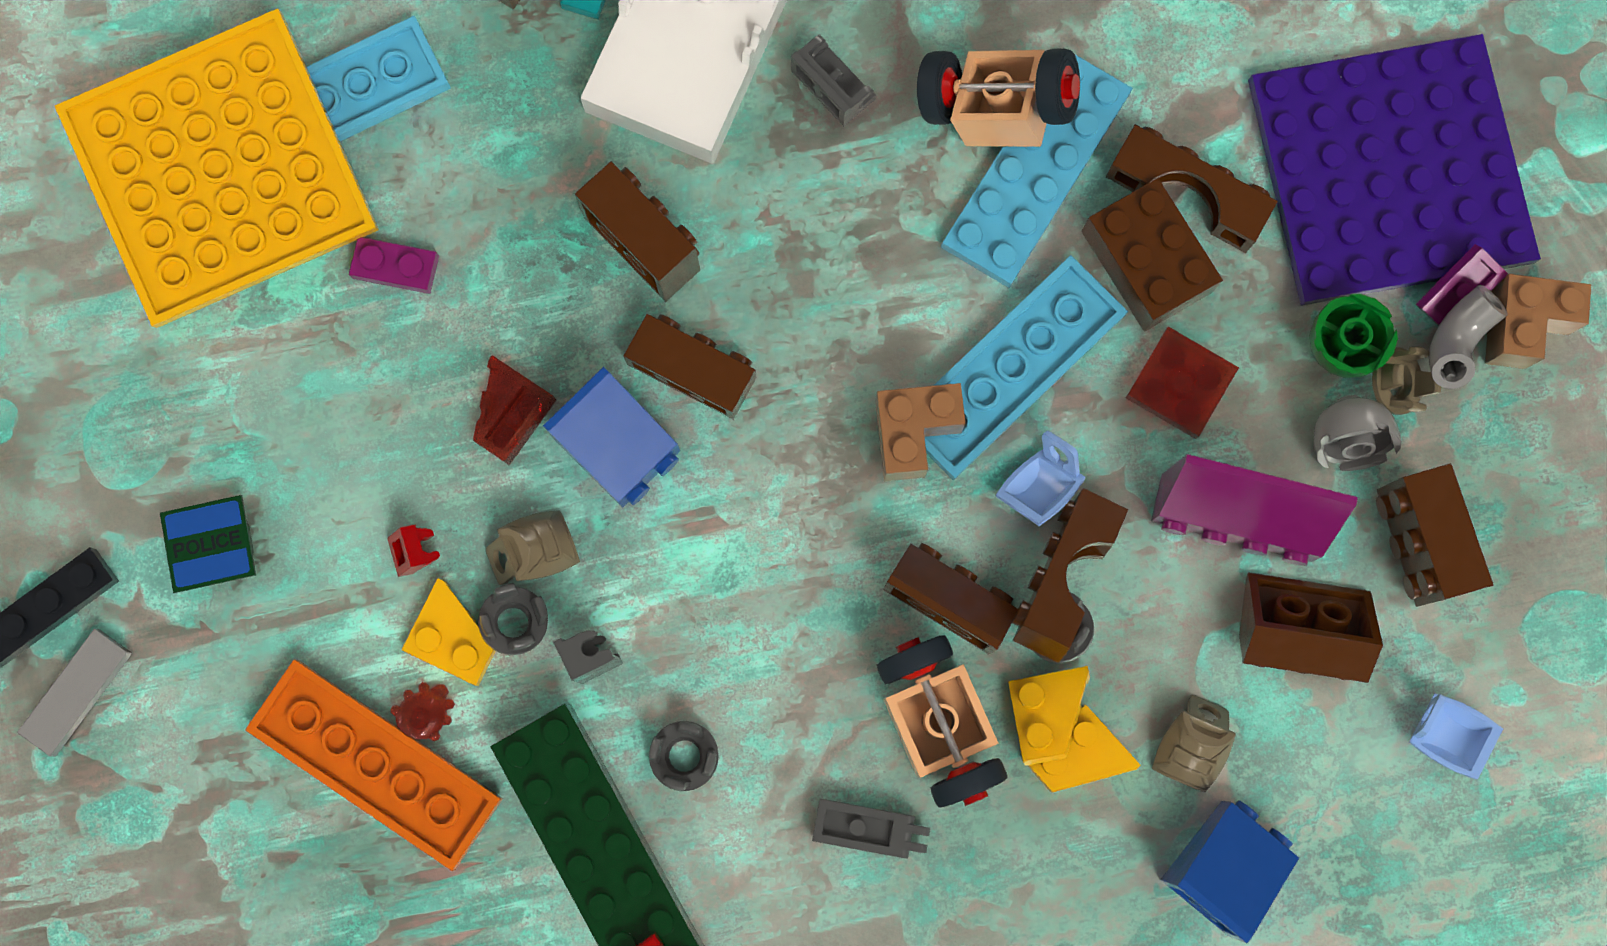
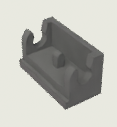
M818 35L798 52L796 51L791 55V71L844 127L876 99V94L869 85L865 86L828 47L829 45L825 42L826 40L821 35Z
M587 630L567 640L560 638L553 642L571 681L584 684L623 664L619 654H612L611 649L599 651V648L595 645H601L606 641V638L604 636H597L598 633L596 631Z

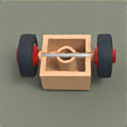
M1050 49L1046 51H968L963 74L960 62L954 53L949 51H933L924 56L917 77V100L923 119L927 123L934 125L952 123L966 146L1041 147L1046 124L1063 125L1070 123L1076 114L1080 96L1079 66L1075 54L1069 49Z
M945 635L937 636L922 643L920 638L917 637L896 646L898 653L880 661L877 664V669L884 684H890L900 679L913 680L918 678V680H915V686L884 699V703L917 778L926 776L948 765H952V768L957 767L950 771L947 778L930 787L931 794L938 808L947 807L962 800L964 805L967 806L988 796L986 790L1002 783L1008 777L1004 765L999 758H993L982 763L971 762L965 765L968 762L967 757L999 743L964 664L933 678L931 674L926 676L927 673L935 669L937 663L953 655L951 645Z

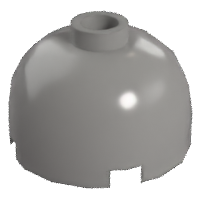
M1357 395L1341 397L1322 412L1314 427V447L1317 461L1326 468H1329L1328 462L1341 463L1339 466L1340 471L1367 469L1386 462V453L1393 448L1396 454L1401 449L1402 441L1394 416L1382 403Z

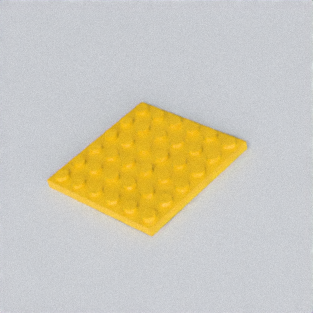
M278 8L54 105L151 326L155 328L166 325L379 230L283 13Z

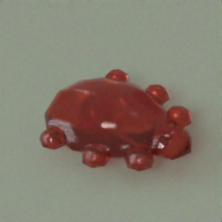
M422 682L418 686L419 692L413 693L410 689L404 691V700L400 706L394 705L390 708L391 714L395 716L397 727L404 735L416 740L430 739L437 741L441 736L438 731L442 729L443 725H449L452 722L451 716L447 715V710L453 709L455 703L452 699H446L449 691L445 685L436 684L430 689L426 682Z

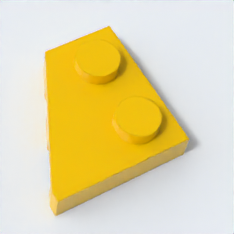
M437 578L401 650L466 682L479 686L496 651L486 644L481 636L476 620L461 604L448 583Z
M1088 666L1008 681L1022 760L1025 766L1067 758L1072 741L1073 728L1077 724L1081 710L1080 704L1086 683L1088 684L1090 679Z
M1086 704L1081 706L1077 724L1074 725L1067 758L1027 765L1050 792H1057L1137 770L1141 766Z

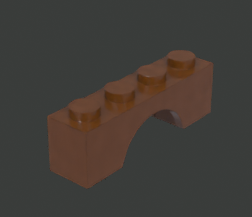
M1136 124L1106 175V178L1132 192L1159 178L1162 184H1179L1192 189L1200 195L1208 206L1211 215V235L1244 253H1247L1256 242L1278 202L1271 198L1269 192L1261 186L1255 184L1247 185L1234 178V174L1229 169L1220 165L1212 166L1199 159L1198 154L1192 149L1185 146L1177 147L1164 140L1162 134L1150 127L1142 128Z
M1085 488L1081 490L1075 501L1070 500L1062 508L1057 521L1063 523L1059 534L1052 532L1042 554L1049 558L1044 568L1039 565L1037 566L1027 588L1034 592L1029 603L1024 600L1021 602L1012 623L1019 627L1012 641L1057 663L1061 661L1071 648L1085 614L1069 592L1066 580L1067 567L1073 562L1082 559H1103L1115 543L1129 509Z

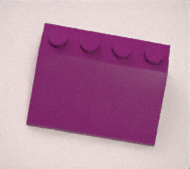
M1187 454L1161 475L1151 521L1162 524L1161 530L1168 533L1186 535L1187 530L1202 534L1201 540L1207 543L1226 545V542L1230 541L1242 544V551L1250 554L1266 556L1267 551L1283 555L1282 561L1286 563L1307 566L1308 561L1312 562L1324 556L1356 507L1358 497Z

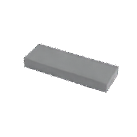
M94 629L17 733L48 756L56 757L131 656L132 652L101 630Z

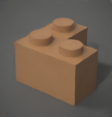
M1508 274L1491 291L1504 305L1508 315L1487 332L1485 364L1527 369L1545 359L1547 333L1570 335L1589 324L1591 284Z
M961 383L877 391L875 403L884 482L925 478L928 472L925 437L962 433L965 426Z

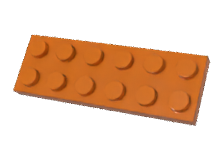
M296 659L292 661L245 729L248 733L451 871L457 869L503 800L501 796Z

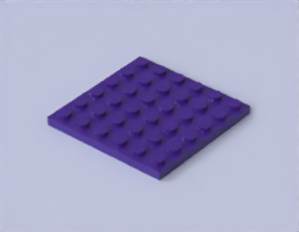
M1483 34L1253 74L1249 78L1248 83L1275 198L1278 201L1277 207L1301 306L1331 301L1336 298L1349 296L1350 294L1364 295L1439 281L1475 244L1482 247L1503 269L1535 264L1541 260Z

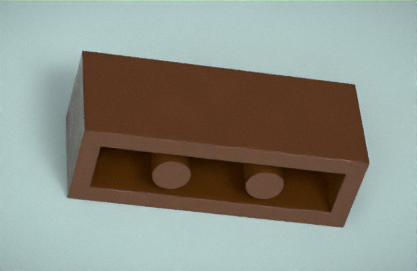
M646 314L623 356L627 365L734 420L756 380V370L751 367L752 361L734 351L727 355L715 349L717 344L702 334L695 333L692 337L680 331L681 325L665 315L660 314L658 318Z

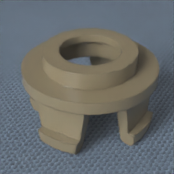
M1397 347L1386 364L1372 372L1374 395L1377 401L1382 403L1391 414L1403 415L1409 412L1425 411L1427 406L1426 404L1419 403L1420 398L1441 393L1442 387L1433 380L1431 372L1421 371L1417 361L1427 358L1430 354L1429 350L1422 347H1409V350ZM1398 387L1397 393L1393 396L1390 390Z

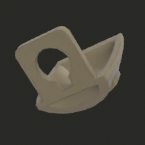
M560 510L535 513L512 521L497 530L499 537L486 547V554L499 585L508 583L514 577L516 581L548 577L563 572L580 562L573 539ZM499 551L501 554L505 553L508 560L505 562V571L499 561Z
M1191 695L1188 699L1187 712L1183 710L1165 733L1157 749L1152 770L1189 787L1206 792L1224 768L1234 743L1236 733L1229 730V711L1203 698ZM1199 709L1211 712L1218 719H1214L1213 722L1205 719V715Z

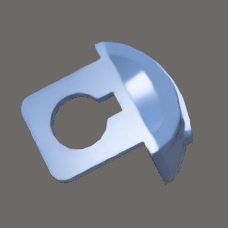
M1046 431L1042 435L1043 449L1018 467L996 494L998 499L1038 526L1057 514L1071 500L1085 480V476L1080 474L1078 451L1050 431ZM1054 446L1059 448L1068 460L1065 462L1060 460V455L1056 452Z
M1434 694L1409 742L1440 765L1477 780L1503 728L1486 715L1466 704L1442 694Z

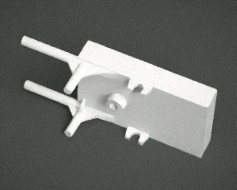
M620 0L618 3L619 16L580 98L585 113L714 164L787 0Z

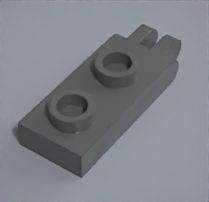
M820 798L812 841L908 859L909 851L927 852L928 845L911 842L912 834L929 836L930 828L914 825L915 816Z

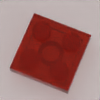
M1167 327L1125 398L1197 439L1239 367L1174 329Z

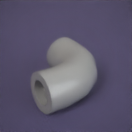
M1478 285L1448 312L1438 326L1429 347V366L1432 378L1437 385L1443 388H1461L1471 381L1475 374V364L1472 357L1474 348L1491 328L1508 315L1501 301L1483 285Z

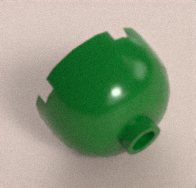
M1350 294L1346 297L1336 298L1325 305L1313 321L1309 334L1311 352L1318 364L1330 374L1343 378L1366 376L1384 366L1394 354L1398 334L1397 330L1394 331L1393 323L1390 320L1392 315L1388 308L1378 300L1363 294Z

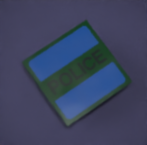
M242 495L160 512L174 594L256 576L253 544Z

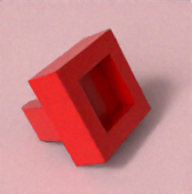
M414 524L398 528L387 538L398 577L414 574L440 557L439 551L427 553L421 546V541L429 540L434 536L433 530L416 528Z

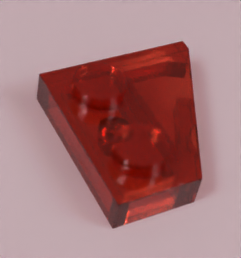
M492 355L488 360L487 368L490 370L487 389L482 391L480 401L481 416L476 421L473 441L510 466L557 399Z

